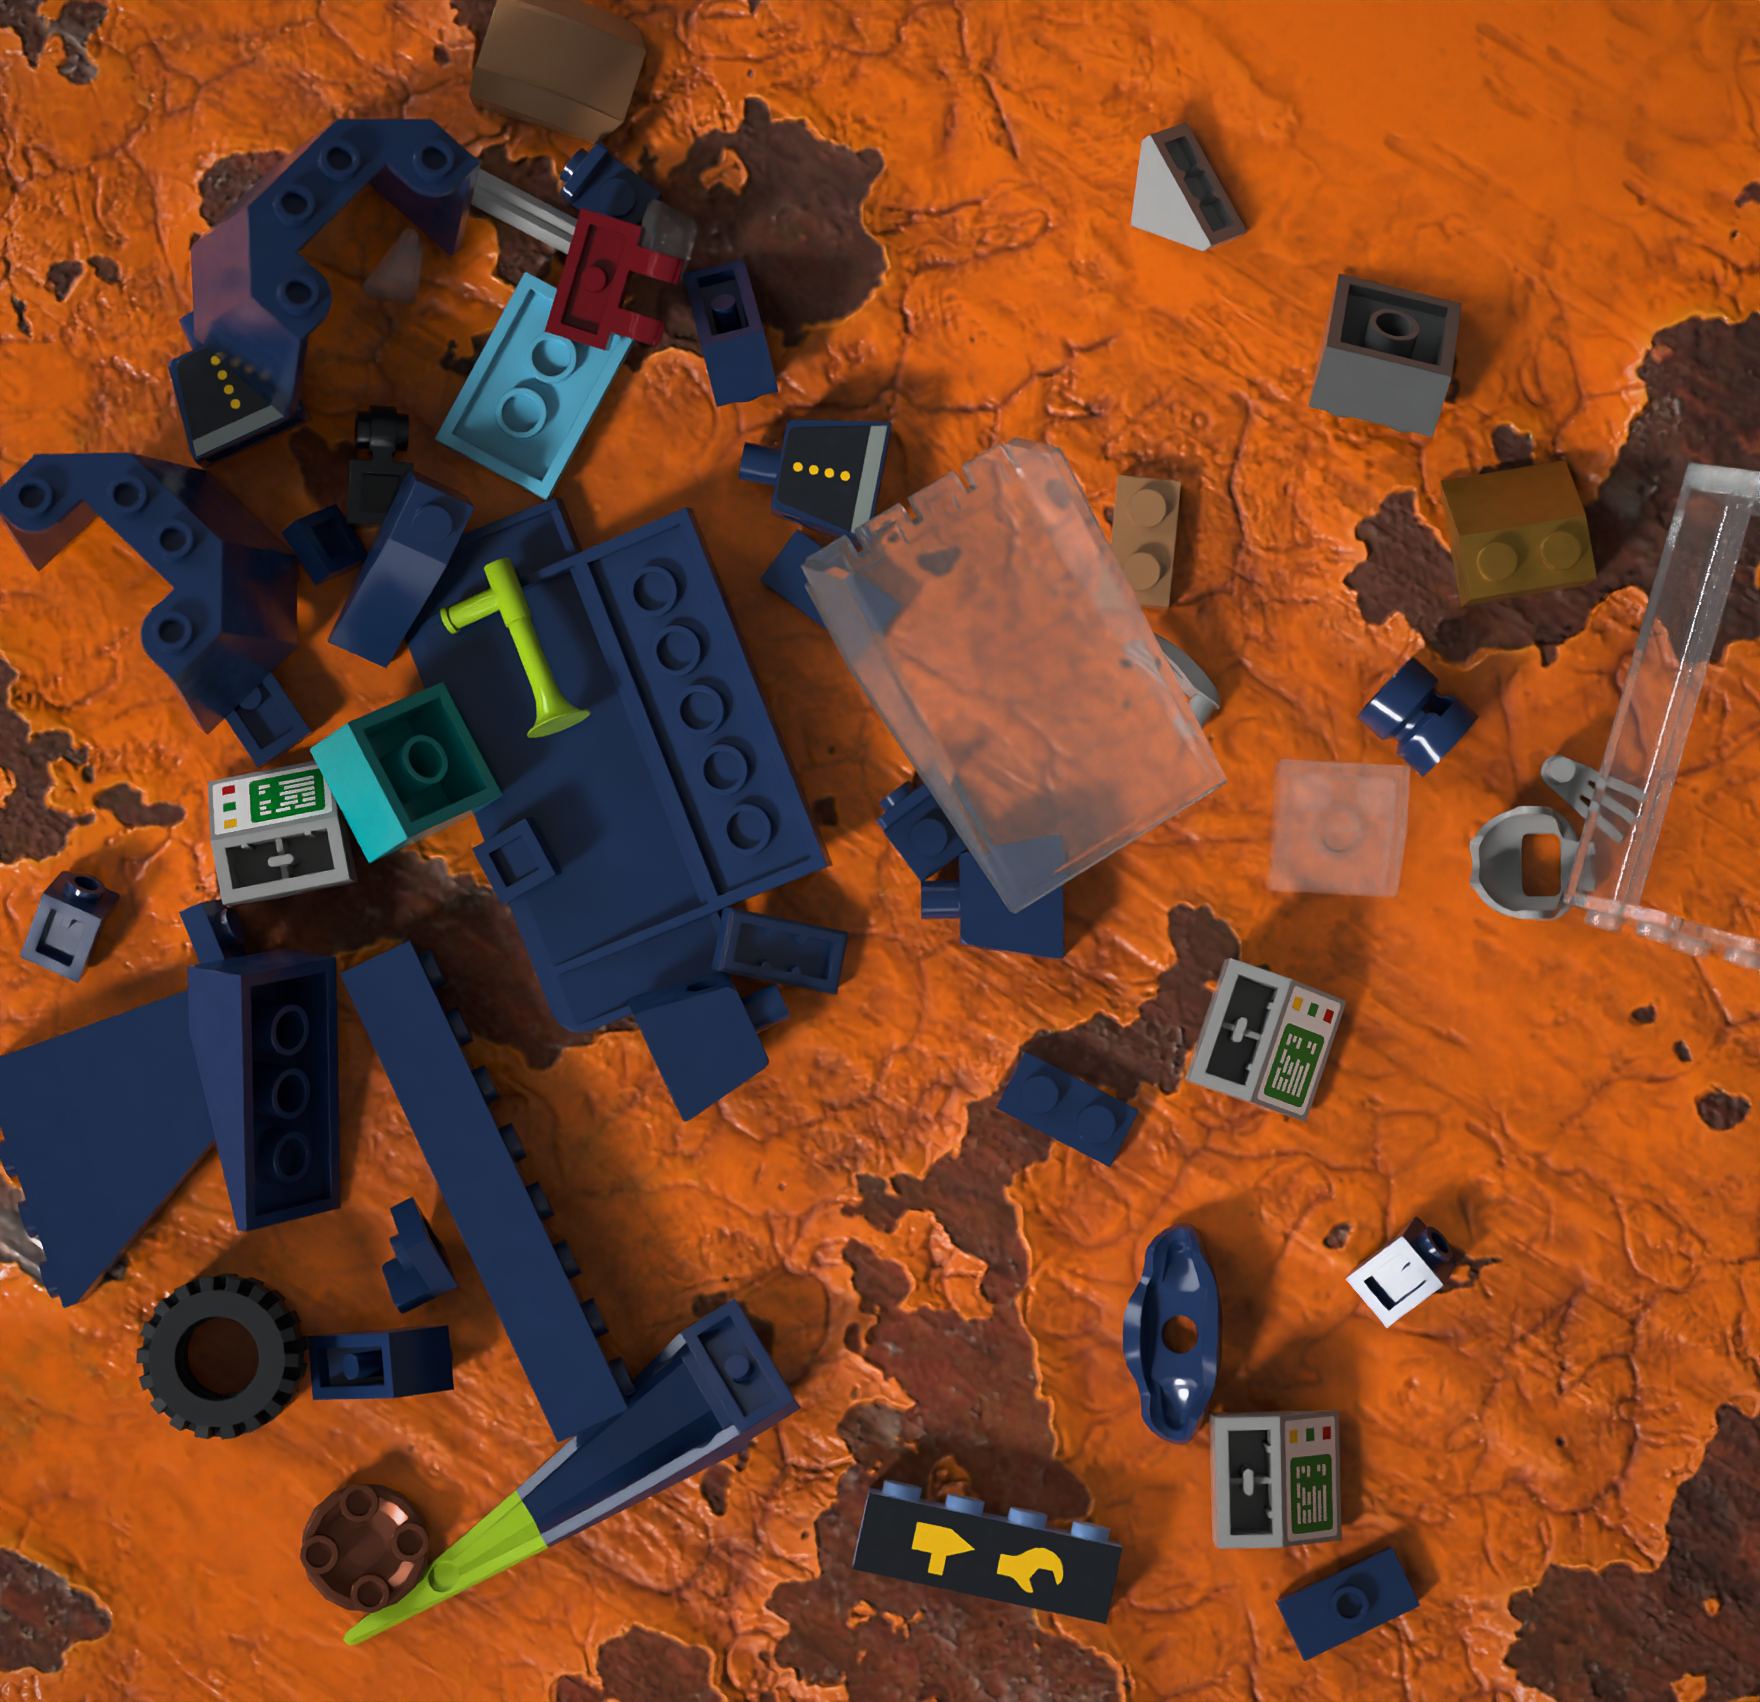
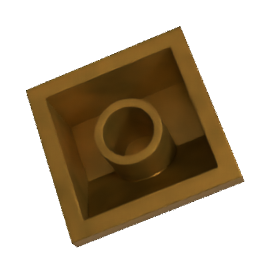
M1565 460L1439 482L1461 607L1586 586L1597 578L1586 514Z

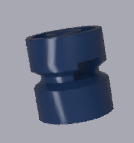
M1412 656L1375 694L1356 717L1381 740L1394 738L1398 742L1396 754L1423 777L1460 740L1479 716L1454 693L1441 695L1437 691L1439 679Z

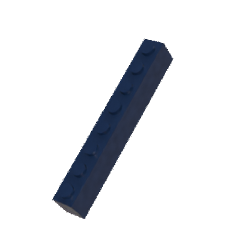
M407 941L340 973L557 1442L573 1437L633 1408L627 1396L637 1391L633 1378L623 1358L619 1356L611 1360L600 1338L610 1332L605 1318L594 1297L583 1301L573 1278L582 1274L578 1260L567 1239L556 1243L546 1219L555 1216L553 1207L540 1181L529 1185L522 1171L519 1161L528 1157L526 1149L512 1122L503 1127L501 1126L492 1106V1103L501 1099L500 1094L485 1064L476 1069L473 1066L465 1048V1045L474 1041L473 1036L460 1009L455 1007L448 1011L438 988L447 984V981L433 951L429 949L421 953L418 945L412 941Z

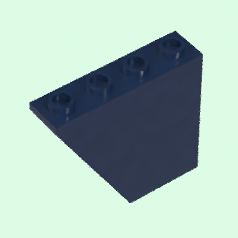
M188 990L0 1057V1127L4 1139L0 1140V1160L10 1178L18 1176L26 1199L18 1202L22 1223L30 1238L39 1236L47 1259L39 1263L41 1277L49 1296L52 1299L60 1296L63 1308L88 1300L217 1146L189 1033Z

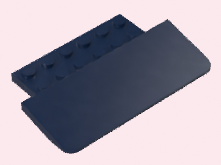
M553 498L461 535L445 570L405 635V639L424 688L427 689L441 682L444 683L502 793L501 797L474 813L484 841L524 818L533 817L562 871L561 875L509 903L553 1017L567 1030L579 1033L592 1031L633 1015L626 1001L631 997L717 973L718 971H713L711 968L723 908H728L833 864L693 508L685 507L585 551H582L563 500L560 498ZM510 558L533 616V625L561 693L577 709H588L590 711L589 716L583 721L547 736L529 738L527 736V733L534 727L536 721V702L511 632L505 626L500 610L460 628V631L455 634H451L447 630L441 618V608L453 606L491 588L484 567L498 559Z

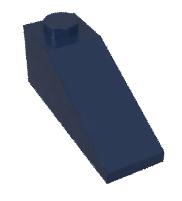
M408 469L327 639L329 643L386 668L445 570L475 508L466 494L412 469Z

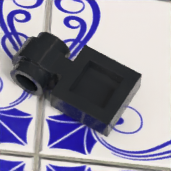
M370 405L369 411L356 412L355 449H367V455L371 457L370 460L350 459L348 461L345 525L381 527L408 469L414 470V463L392 462L395 451H407L409 439V414L397 413L396 406Z

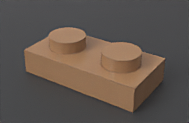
M1125 475L1117 476L1105 604L1168 610L1181 481Z

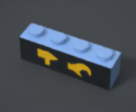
M884 1480L882 1490L869 1487L853 1560L854 1570L1103 1624L1107 1623L1122 1552L1120 1542L1109 1539L1110 1528L1082 1521H1073L1071 1531L1046 1526L1048 1515L1017 1507H1010L1008 1517L983 1512L985 1501L958 1494L947 1493L945 1503L921 1499V1487L893 1480Z

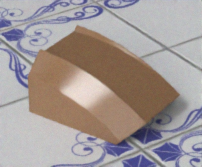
M497 0L477 63L474 67L469 96L473 106L596 144L598 141L602 142L624 122L647 50L638 25L583 1Z

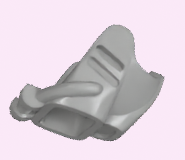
M1519 806L1499 814L1488 821L1478 831L1474 839L1470 841L1473 864L1470 886L1476 890L1480 898L1488 906L1501 914L1517 919L1555 920L1571 909L1576 902L1579 890L1591 889V877H1587V854H1591V841H1579L1576 831L1569 820L1560 813L1555 812L1551 807ZM1554 834L1559 837L1561 890L1558 895L1531 897L1524 895L1522 889L1523 836Z

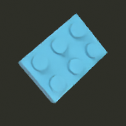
M525 272L435 440L448 449L548 501L553 495L636 340L614 334L610 350L605 351L545 332L557 288Z

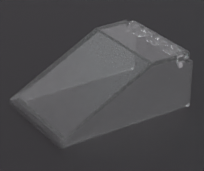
M1017 437L1006 442V447L1002 443H998L962 465V471L970 485L966 489L956 473L951 471L909 496V503L917 517L911 521L904 507L897 503L855 528V534L863 548L862 551L857 553L851 540L846 535H843L806 557V562L800 565L809 581L804 586L847 668L1009 911L1014 914L1228 783L1064 453L1057 446Z

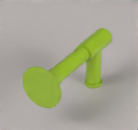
M502 558L487 564L484 567V571L491 588L453 606L441 608L440 614L445 627L451 634H455L460 631V628L500 610L505 626L511 632L536 702V721L534 727L527 733V736L529 738L547 736L583 721L589 716L590 711L588 709H577L561 693L533 625V616L511 559Z

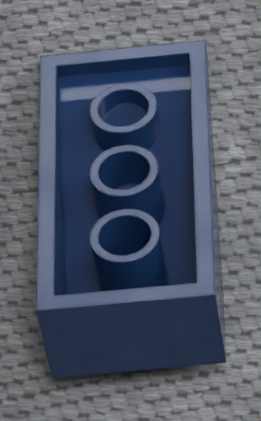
M281 948L187 966L189 1033L237 1230L247 1232L341 1208L336 957Z

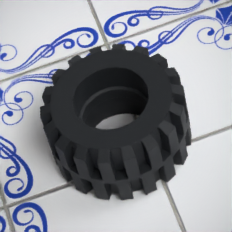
M221 1274L186 1283L173 1290V1294L168 1298L162 1299L153 1309L155 1311L154 1316L151 1320L145 1322L140 1335L145 1338L143 1347L137 1349V1363L143 1364L144 1375L140 1376L139 1380L142 1389H149L154 1398V1401L150 1403L158 1414L162 1412L167 1414L172 1419L169 1423L180 1431L184 1429L195 1432L194 1437L204 1439L211 1437H222V1440L236 1438L242 1434L251 1433L269 1423L282 1413V1410L288 1403L293 1401L299 1391L297 1388L299 1381L305 1377L307 1363L303 1362L304 1351L308 1349L306 1335L301 1336L298 1323L301 1320L296 1310H289L284 1303L286 1298L279 1291L269 1290L263 1286V1281L253 1277L242 1278L238 1277V1274ZM230 1318L239 1322L248 1329L257 1344L259 1352L257 1373L254 1379L238 1392L231 1394L212 1392L198 1382L190 1369L188 1362L189 1341L193 1332L210 1319Z

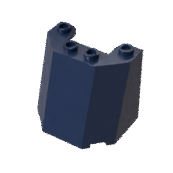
M432 119L335 120L278 161L191 246L194 337L286 419H290L298 411L309 335L325 320L332 302V292L326 278L298 252L358 193L370 184L447 254L453 256L462 247L480 162Z
M130 452L35 454L0 487L1 522L27 561L37 571H40L95 517L99 516L174 588L145 617L140 633L141 643L149 658L166 673L197 726L206 734H209L270 672L272 673L298 647L297 581H299V560L296 554L207 470Z

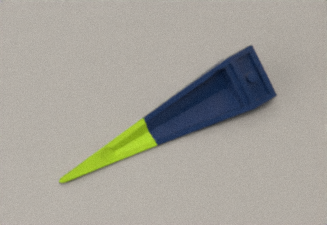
M732 1299L681 1331L633 1379L637 1391L627 1395L633 1408L575 1435L511 1495L425 1568L417 1586L397 1604L367 1615L346 1632L343 1641L348 1645H357L750 1447L748 1441L801 1408L736 1299Z

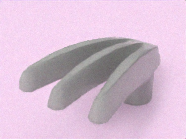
M1149 633L1147 636H1137L1131 642L1129 649L1153 664L1182 693L1191 697L1178 723L1188 731L1200 734L1214 709H1219L1221 697L1217 688L1204 671L1185 652L1156 633Z
M1561 755L1550 756L1542 765L1541 776L1543 781L1611 842H1617L1620 839V834L1581 801V795L1625 822H1634L1635 815L1589 786L1588 782H1595L1638 801L1644 799L1645 794L1642 790Z

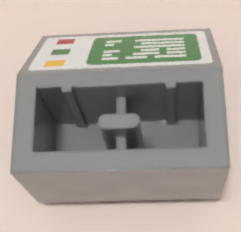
M315 761L207 782L210 841L223 905L236 907L358 883L346 819Z
M1232 958L1226 959L1222 966L1184 1081L1306 1122L1347 1001L1291 978Z
M1338 1410L1209 1412L1212 1541L1218 1549L1277 1548L1342 1540Z

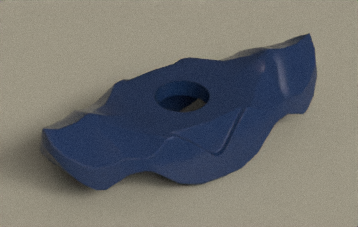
M1181 1223L1165 1229L1148 1245L1145 1252L1143 1273L1128 1301L1123 1322V1352L1127 1367L1139 1389L1143 1421L1158 1437L1178 1445H1185L1196 1436L1210 1406L1222 1358L1223 1316L1219 1288L1214 1268L1200 1231L1189 1223ZM1178 1315L1190 1318L1198 1331V1339L1195 1346L1186 1353L1176 1352L1166 1341V1327L1169 1321Z

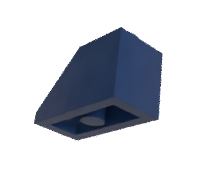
M744 259L683 274L716 406L719 407L734 402H749L759 396L778 392L763 325Z
M449 1325L400 1327L308 1336L313 1400L399 1398L454 1390L452 1372L453 1353L450 1347Z

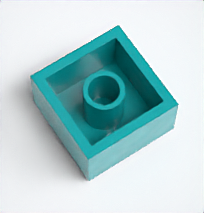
M443 682L352 720L309 749L369 863L464 821L502 796Z

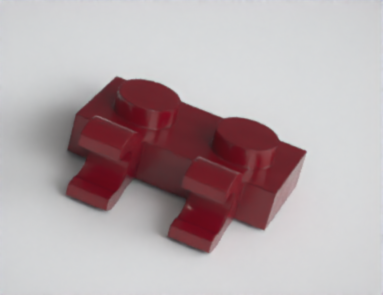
M581 208L545 332L605 351L610 350L614 334L646 344L660 346L667 321L622 308L633 272L678 285L685 260L641 247L646 231L645 227Z

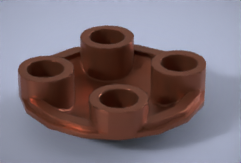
M357 1483L333 1491L314 1508L303 1530L300 1559L309 1581L326 1600L346 1610L374 1613L385 1607L397 1604L417 1586L428 1562L429 1537L422 1515L404 1495L384 1485Z

